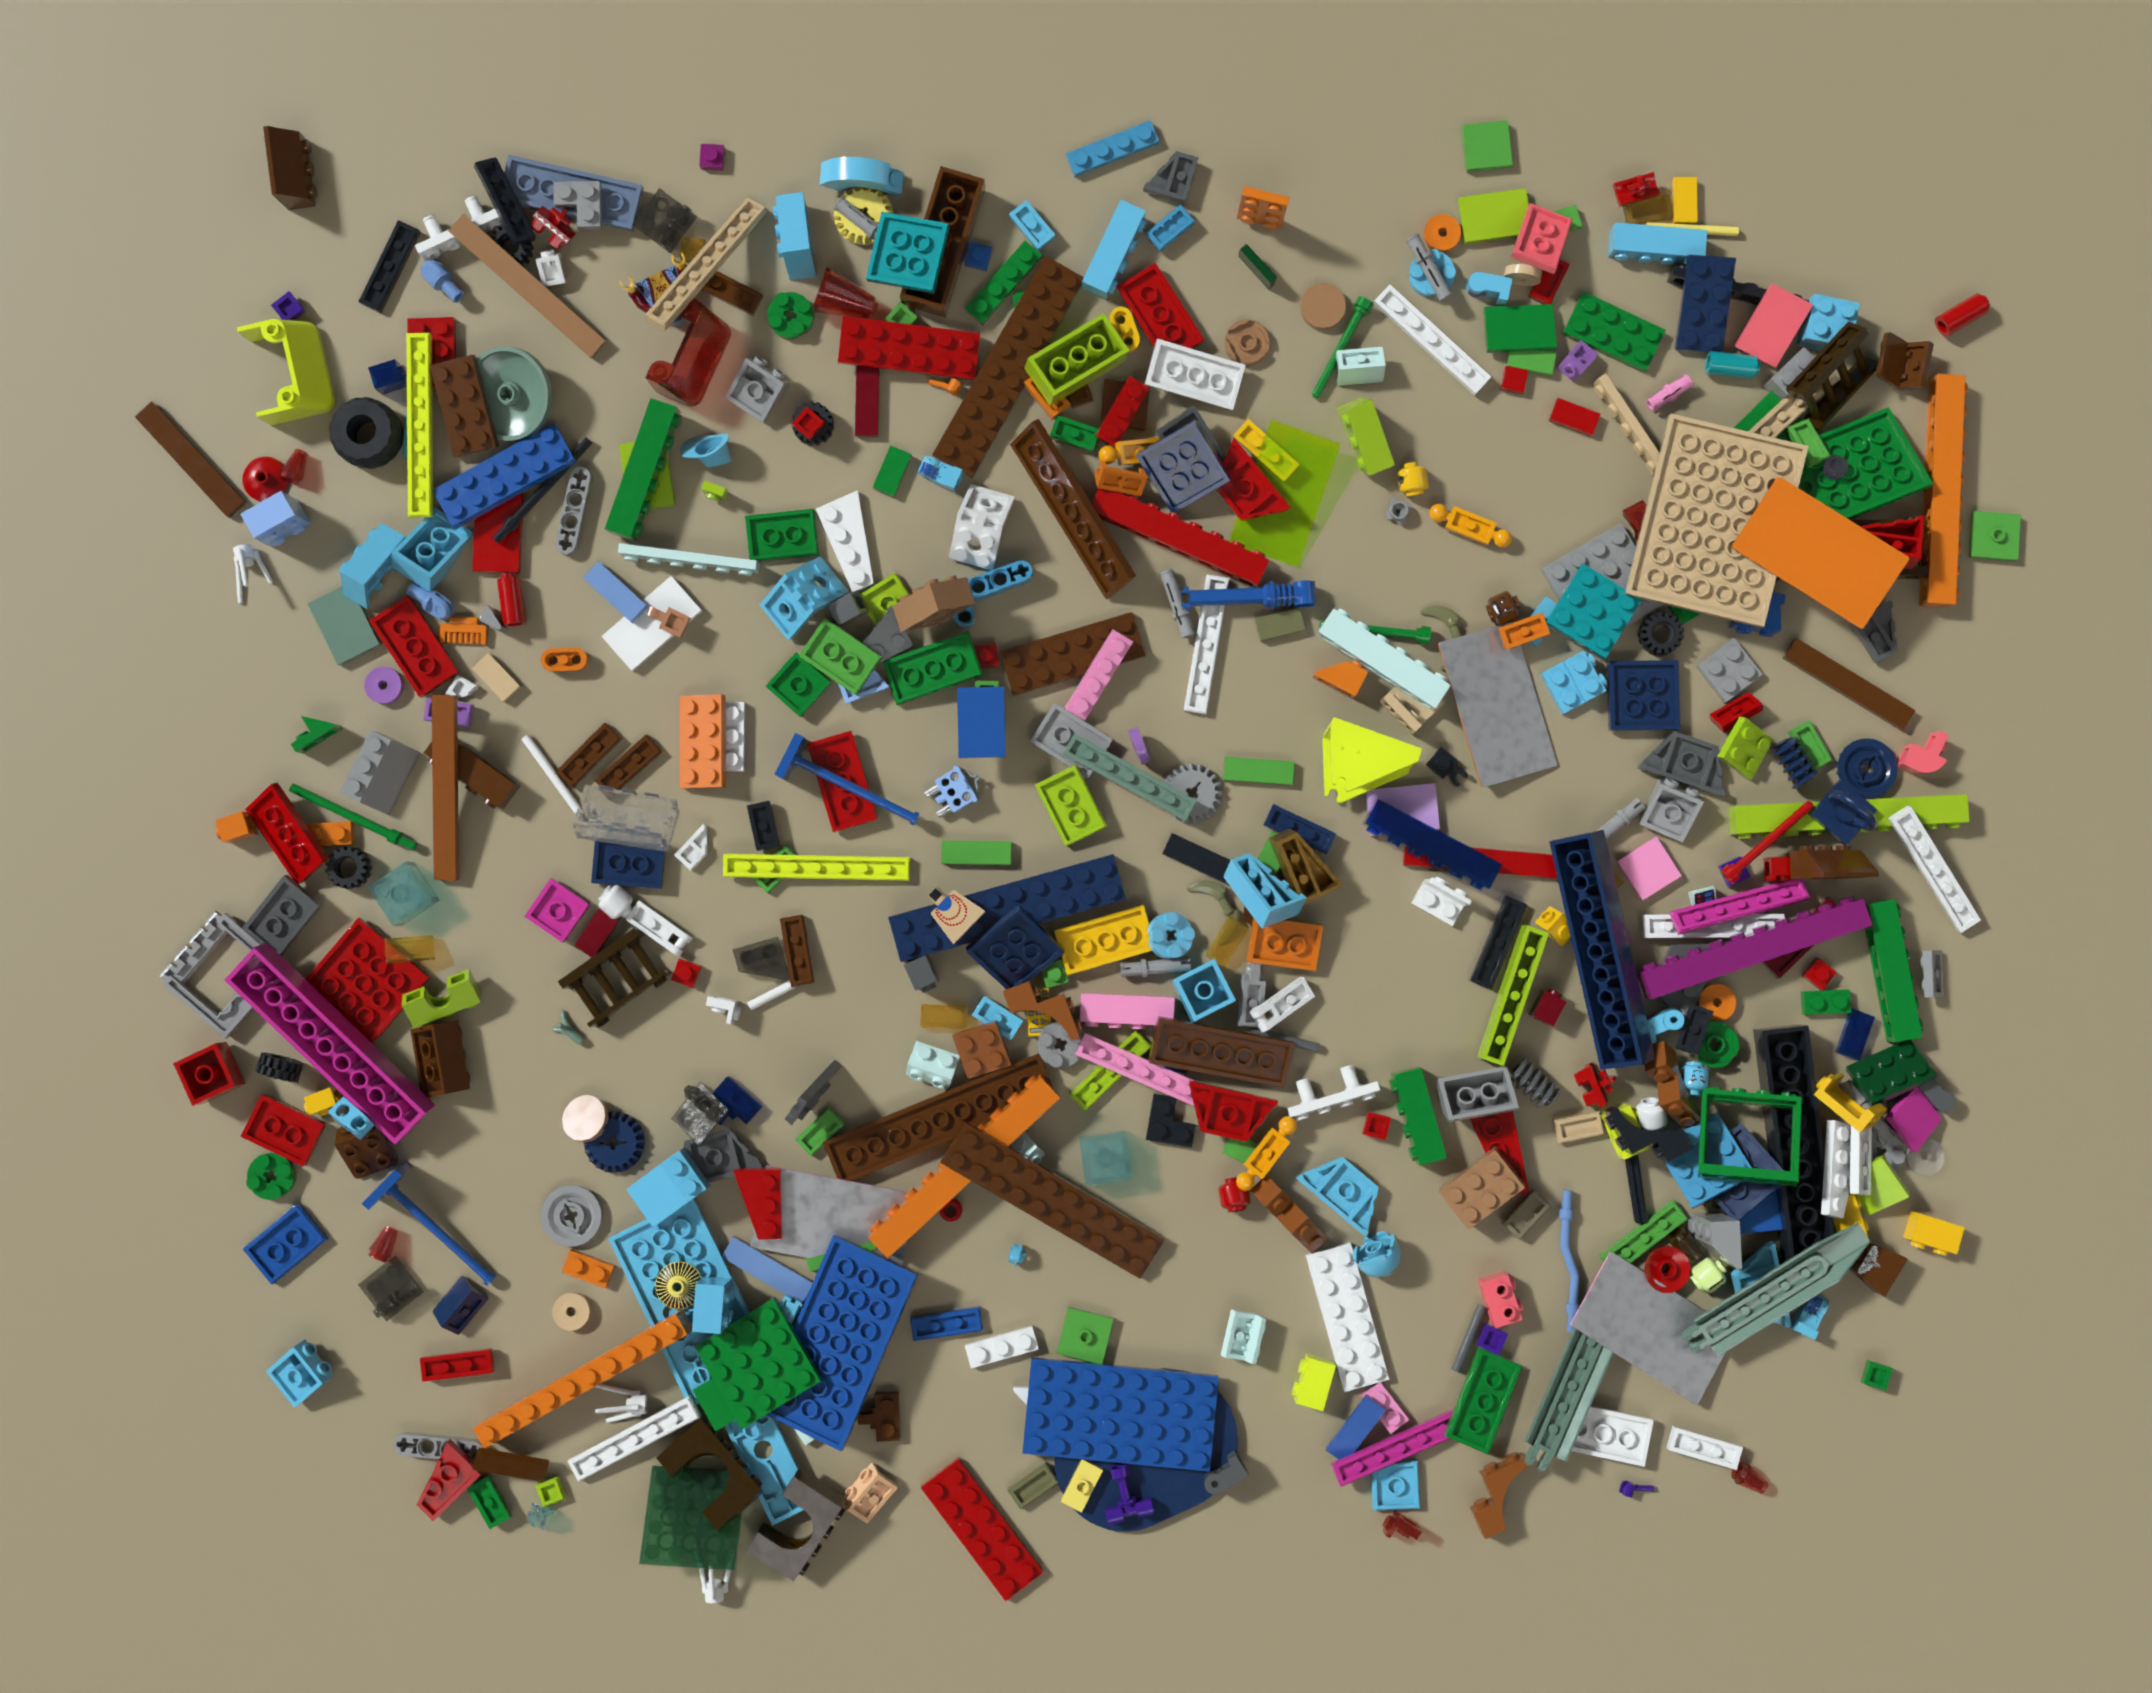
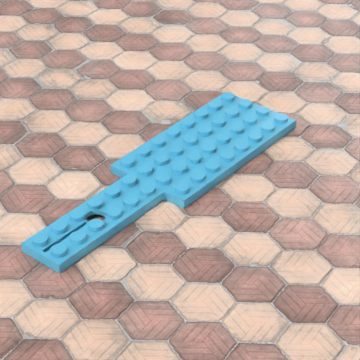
M695 1198L655 1227H652L648 1220L645 1219L608 1238L650 1327L681 1310L666 1306L659 1299L656 1292L658 1274L665 1266L673 1262H686L693 1265L699 1271L702 1278H731V1285H735L734 1299L730 1300V1309H733L732 1323L750 1313ZM674 1283V1289L680 1291L682 1289L681 1284ZM694 1304L684 1308L691 1324H693ZM691 1331L685 1337L661 1350L684 1398L691 1395L697 1405L699 1401L693 1389L712 1377L696 1351L695 1346L714 1334ZM765 1415L742 1430L736 1420L726 1425L725 1429L739 1457L748 1466L745 1468L749 1476L755 1474L763 1483L760 1487L763 1493L759 1496V1499L771 1524L775 1525L803 1511L802 1508L791 1501L789 1502L787 1498L782 1496L799 1466L776 1419ZM764 1440L772 1445L773 1451L768 1458L756 1455L755 1445L757 1442Z

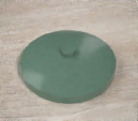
M495 347L479 355L476 359L497 439L516 441L536 433L549 416L553 397L550 378L543 365L532 354L516 347Z

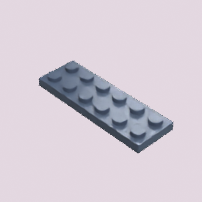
M508 155L504 173L521 207L539 210L543 205L549 211L552 207L556 208L554 206V182L600 181L602 184V225L631 232L634 231L644 190L642 185ZM577 207L556 208L559 212L566 208L568 213L565 217L577 219Z

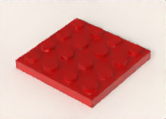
M357 918L305 979L374 1044L404 1010L402 1007V995L423 987L431 977L362 918Z

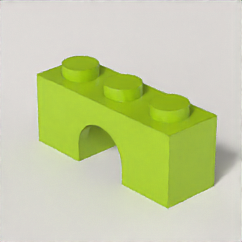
M469 969L447 977V990L449 993L444 997L436 998L431 996L425 986L402 995V1007L413 1028L427 1026L434 1020L450 1017L457 1011L473 1008L481 1002V991Z

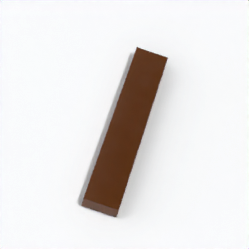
M151 401L135 416L226 517L231 518L247 503L154 402Z
M1798 638L1792 641L1782 658L1899 730L1905 729L1915 712L1913 708Z

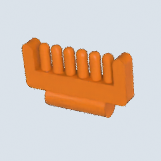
M451 616L449 624H440V643L445 644L447 642L450 644L453 633V643H457L458 636V643L462 644L464 633V643L468 644L470 633V644L473 645L476 633V644H480L481 637V644L487 645L488 626L479 625V617Z

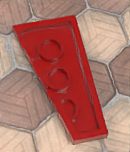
M1513 1111L1471 1118L1470 1121L1485 1153L1496 1146L1524 1181L1525 1188L1516 1195L1530 1193Z

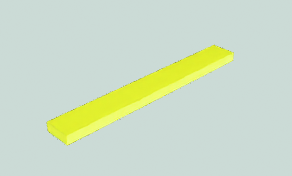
M406 333L408 517L433 518L432 373L430 365H432V335L430 333Z
M723 854V877L910 881V857Z

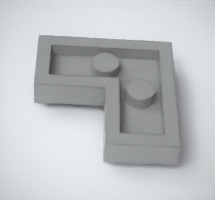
M600 181L554 182V206L556 208L577 207V227L579 230L602 229V184Z

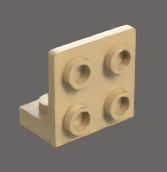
M1396 687L1380 700L1382 705L1410 734L1415 733L1444 704V701L1441 699L1436 709L1431 711Z

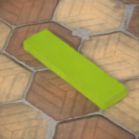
M1135 1030L1118 1047L1142 1057L1151 1048V1045ZM1099 1065L1069 1095L1086 1111L1122 1075Z

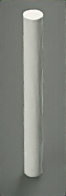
M529 734L524 736L521 740L575 814L582 811L583 808Z

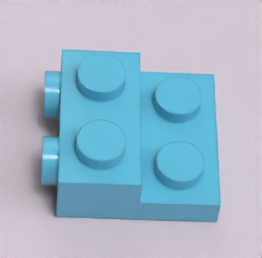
M1582 651L1540 674L1561 714L1606 691V679L1601 673H1596L1593 667L1596 665V662L1590 653L1586 654L1585 651Z
M306 1340L295 1345L265 1371L294 1408L334 1376L331 1372V1365L326 1361H322L316 1354V1346L308 1343Z

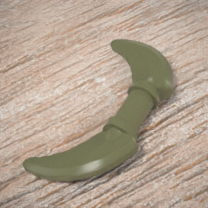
M1431 606L1420 611L1422 615H1431L1442 620L1447 625V628H1449L1452 638L1462 636L1457 621L1459 615L1453 610L1443 606ZM1444 665L1440 668L1442 671L1445 670Z
M1209 880L1199 881L1187 888L1188 892H1205L1215 897L1216 901L1218 900L1224 910L1225 927L1217 943L1221 944L1230 939L1238 928L1240 911L1235 910L1228 901L1225 893L1226 887L1218 882Z

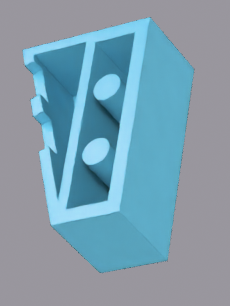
M803 192L776 196L777 205L773 206L775 220L779 222V224L775 225L777 239H781V243L777 244L779 258H784L790 280L817 277Z
M382 522L376 529H372L363 545H358L351 559L345 561L340 567L339 572L343 596L368 609L371 604L368 599L375 589L380 591L383 586L380 583L382 577L387 571L392 572V551L406 538L405 535Z
M1248 853L1231 859L1223 877L1259 926L1263 929L1298 915L1307 897L1302 893L1300 895L1295 893L1288 887V882L1285 880L1281 882L1271 874L1272 870Z

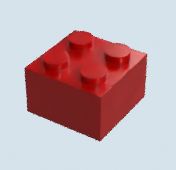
M227 1042L215 1043L173 1063L192 1106L205 1104L246 1084Z

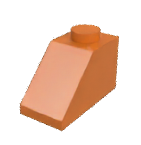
M1353 660L1352 663L1346 661L1318 670L1312 678L1353 699L1356 697L1368 671L1364 670L1365 666Z

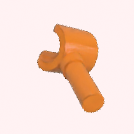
M954 378L950 380L949 384L933 379L929 380V385L945 389L952 395H957L962 388L961 383Z

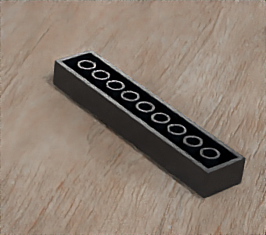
M1800 1024L1753 1029L1760 1090L1770 1091L1773 1095L1789 1092V1094L1802 1097L1797 1186L1782 1185L1776 1190L1783 1228L1778 1230L1783 1263L1813 1244L1834 1234L1832 1217L1821 1215L1825 1154L1818 1098L1814 1095L1817 1090L1809 1026ZM1763 1106L1768 1153L1784 1171H1790L1792 1109Z

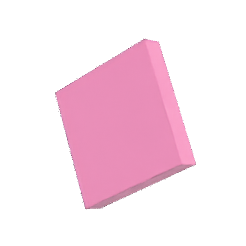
M1657 837L1652 838L1616 861L1641 901L1682 876Z

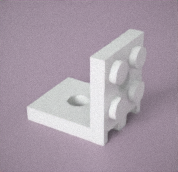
M970 484L957 513L949 558L993 570L1003 527L1012 508L1015 496ZM976 540L981 544V546L975 547L971 544L970 541Z

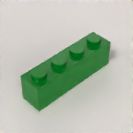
M1416 1066L1391 1073L1392 1079L1389 1080L1392 1093H1396L1399 1102L1395 1103L1399 1116L1403 1115L1405 1125H1402V1130L1405 1138L1410 1139L1412 1147L1408 1148L1411 1160L1416 1161V1164L1421 1166L1446 1159L1447 1156L1422 1068Z

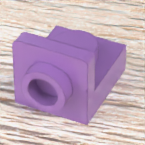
M1580 340L1558 366V370L1575 382L1599 354Z

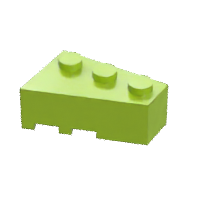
M1360 397L1336 407L1347 433L1350 447L1356 454V464L1359 471L1370 476L1394 466L1395 464L1373 400Z

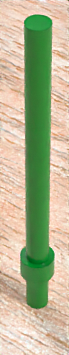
M294 783L289 788V792L387 838V841L394 845L400 844L412 851L418 845L417 842L402 836L401 832L379 825Z

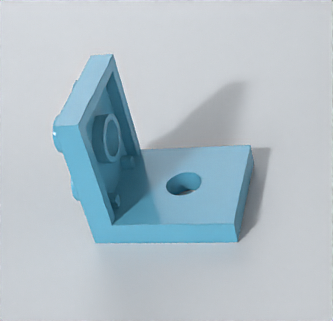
M820 556L784 574L761 602L760 606L786 639L790 640L797 635L815 612L845 596L849 591ZM785 604L788 606L790 613L786 610Z

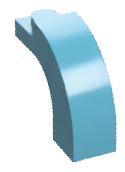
M838 157L821 162L819 185L836 191L849 187H867L899 196L902 195L904 172L891 168L890 163L876 159Z

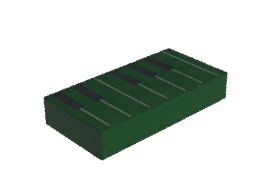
M1245 244L1240 249L1238 257L1269 290L1275 285L1276 275L1248 244Z

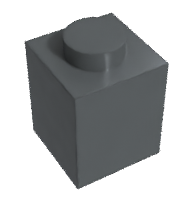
M859 591L850 592L828 605L830 616L838 626L848 625L869 613Z

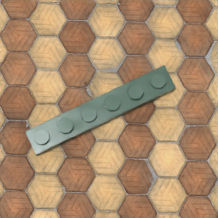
M1075 733L1063 753L1068 758L1183 821L1187 820L1197 801Z

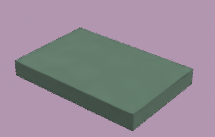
M342 587L308 603L337 665L342 666L381 646L363 607L343 596Z

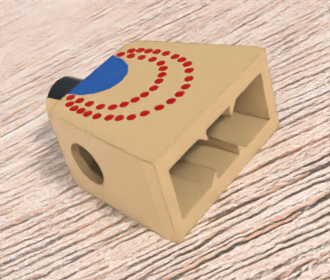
M936 887L928 896L937 906L931 912V915L953 944L986 912L955 890L951 891L947 896Z

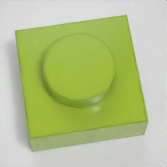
M704 480L701 490L706 494V498L715 502H719L720 499L727 501L729 492L725 487Z

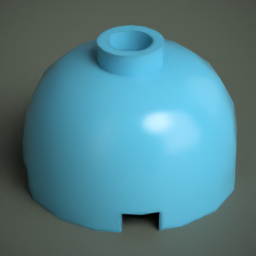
M1381 1231L1364 1238L1363 1242L1365 1244L1360 1248L1357 1245L1352 1254L1357 1266L1370 1277H1386L1391 1275L1401 1260V1250L1395 1236L1392 1233L1388 1235L1386 1231Z

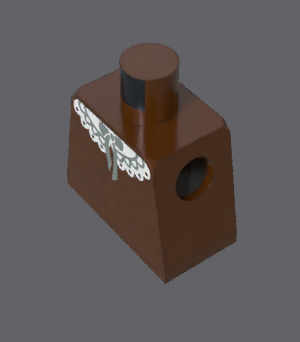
M1869 1243L1849 1270L1873 1292L1885 1297L1908 1258Z

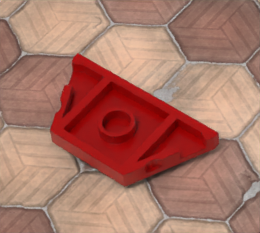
M1233 439L1222 462L1232 479L1216 489L1241 521L1290 510L1291 507L1238 441Z
M1189 1080L1199 1129L1204 1133L1247 1142L1254 1134V1130L1263 1123L1268 1113L1278 1104L1276 1099Z

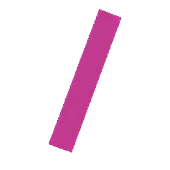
M1791 879L1671 911L1669 915L1677 934L1680 935L1807 901L1810 895L1802 879Z
M1454 1409L1330 1463L1339 1486L1347 1485L1450 1439L1444 1436Z

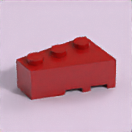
M1918 516L1915 519L1895 520L1885 524L1875 523L1860 526L1907 555L1909 561L1904 568L1912 569L1920 561L1924 516Z

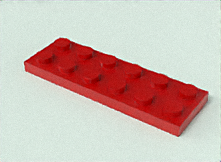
M842 316L838 364L974 381L976 378L980 333Z
M959 1457L921 1485L922 1491L1005 1601L1043 1573L1041 1566Z

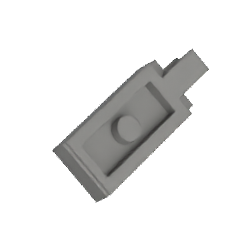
M1247 962L1246 974H1242L1237 1026L1258 1027L1259 1023L1256 1018L1253 1019L1250 1010L1261 1005L1265 999L1266 981H1264V976L1260 975L1261 964Z

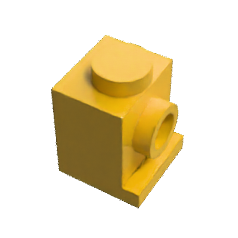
M329 1087L304 1097V1109L309 1116L317 1113L320 1117L329 1114L328 1111L342 1098L341 1093L336 1087Z

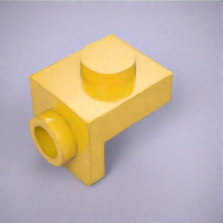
M1551 906L1535 921L1536 925L1548 932L1549 936L1561 947L1571 938L1566 916Z

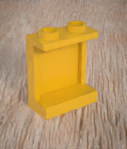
M1841 1072L1835 1075L1830 1074L1828 1077L1824 1076L1816 1085L1818 1090L1814 1095L1860 1133L1873 1127L1886 1112L1887 1108L1880 1103L1865 1109L1838 1087V1083L1845 1076Z

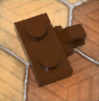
M876 1392L875 1406L870 1407V1412H860L858 1415V1425L870 1424V1429H876L877 1442L900 1441L899 1392Z

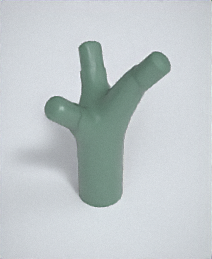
M563 1010L561 1011L563 1024L559 1023L558 1027H554L552 1031L565 1034L579 1045L584 1037L573 1029Z

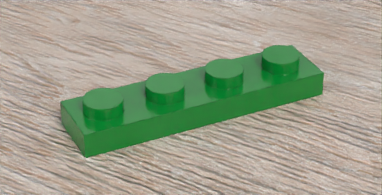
M1024 240L966 306L965 311L983 326L1042 259V254Z

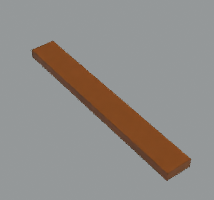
M432 694L434 880L457 881L459 880L457 695Z

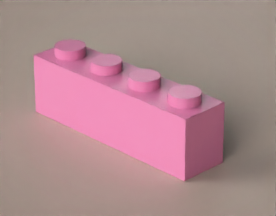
M1081 993L1080 1022H1084V1026L1098 1027V1023H1108L1110 1028H1122V1024H1131L1132 1029H1145V1025H1154L1155 1029L1158 1016L1174 1019L1175 998Z

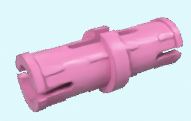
M1684 374L1670 385L1665 384L1662 386L1661 391L1646 399L1649 409L1655 412L1667 402L1675 401L1679 394L1693 387L1691 378Z

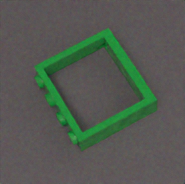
M1718 1086L1703 1089L1697 1177L1797 1186L1799 1180L1802 1097L1789 1094V1092L1773 1095L1770 1091L1766 1090L1749 1093L1746 1089L1733 1088L1732 1091H1725ZM1709 1102L1792 1109L1790 1171L1706 1164Z

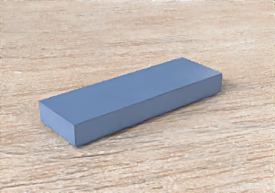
M599 561L583 577L585 581L632 624L648 608L643 601Z

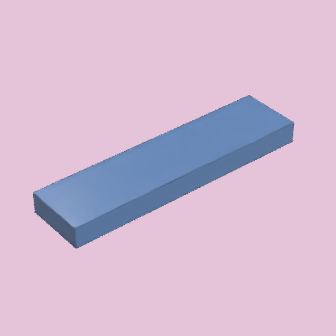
M736 1236L732 1237L722 1255L725 1260L778 1291L803 1302L813 1283L810 1279L756 1248H752L748 1243Z

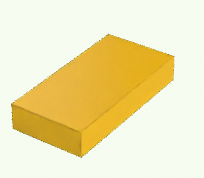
M1674 177L1672 179L1673 224L1696 225L1698 222L1697 177Z

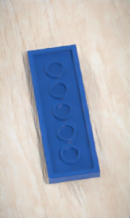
M552 423L433 489V492L451 526L456 530L577 462L557 425Z

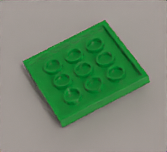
M776 1297L735 1321L728 1328L726 1327L721 1334H714L695 1346L696 1351L741 1430L823 1380Z

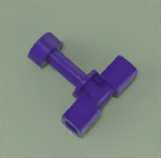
M1119 1464L1111 1467L1112 1479H1117L1121 1499L1117 1501L1118 1505L1104 1508L1108 1525L1123 1522L1124 1517L1135 1514L1138 1515V1518L1154 1514L1150 1497L1136 1500L1135 1496L1130 1495L1126 1478L1130 1475L1129 1465Z

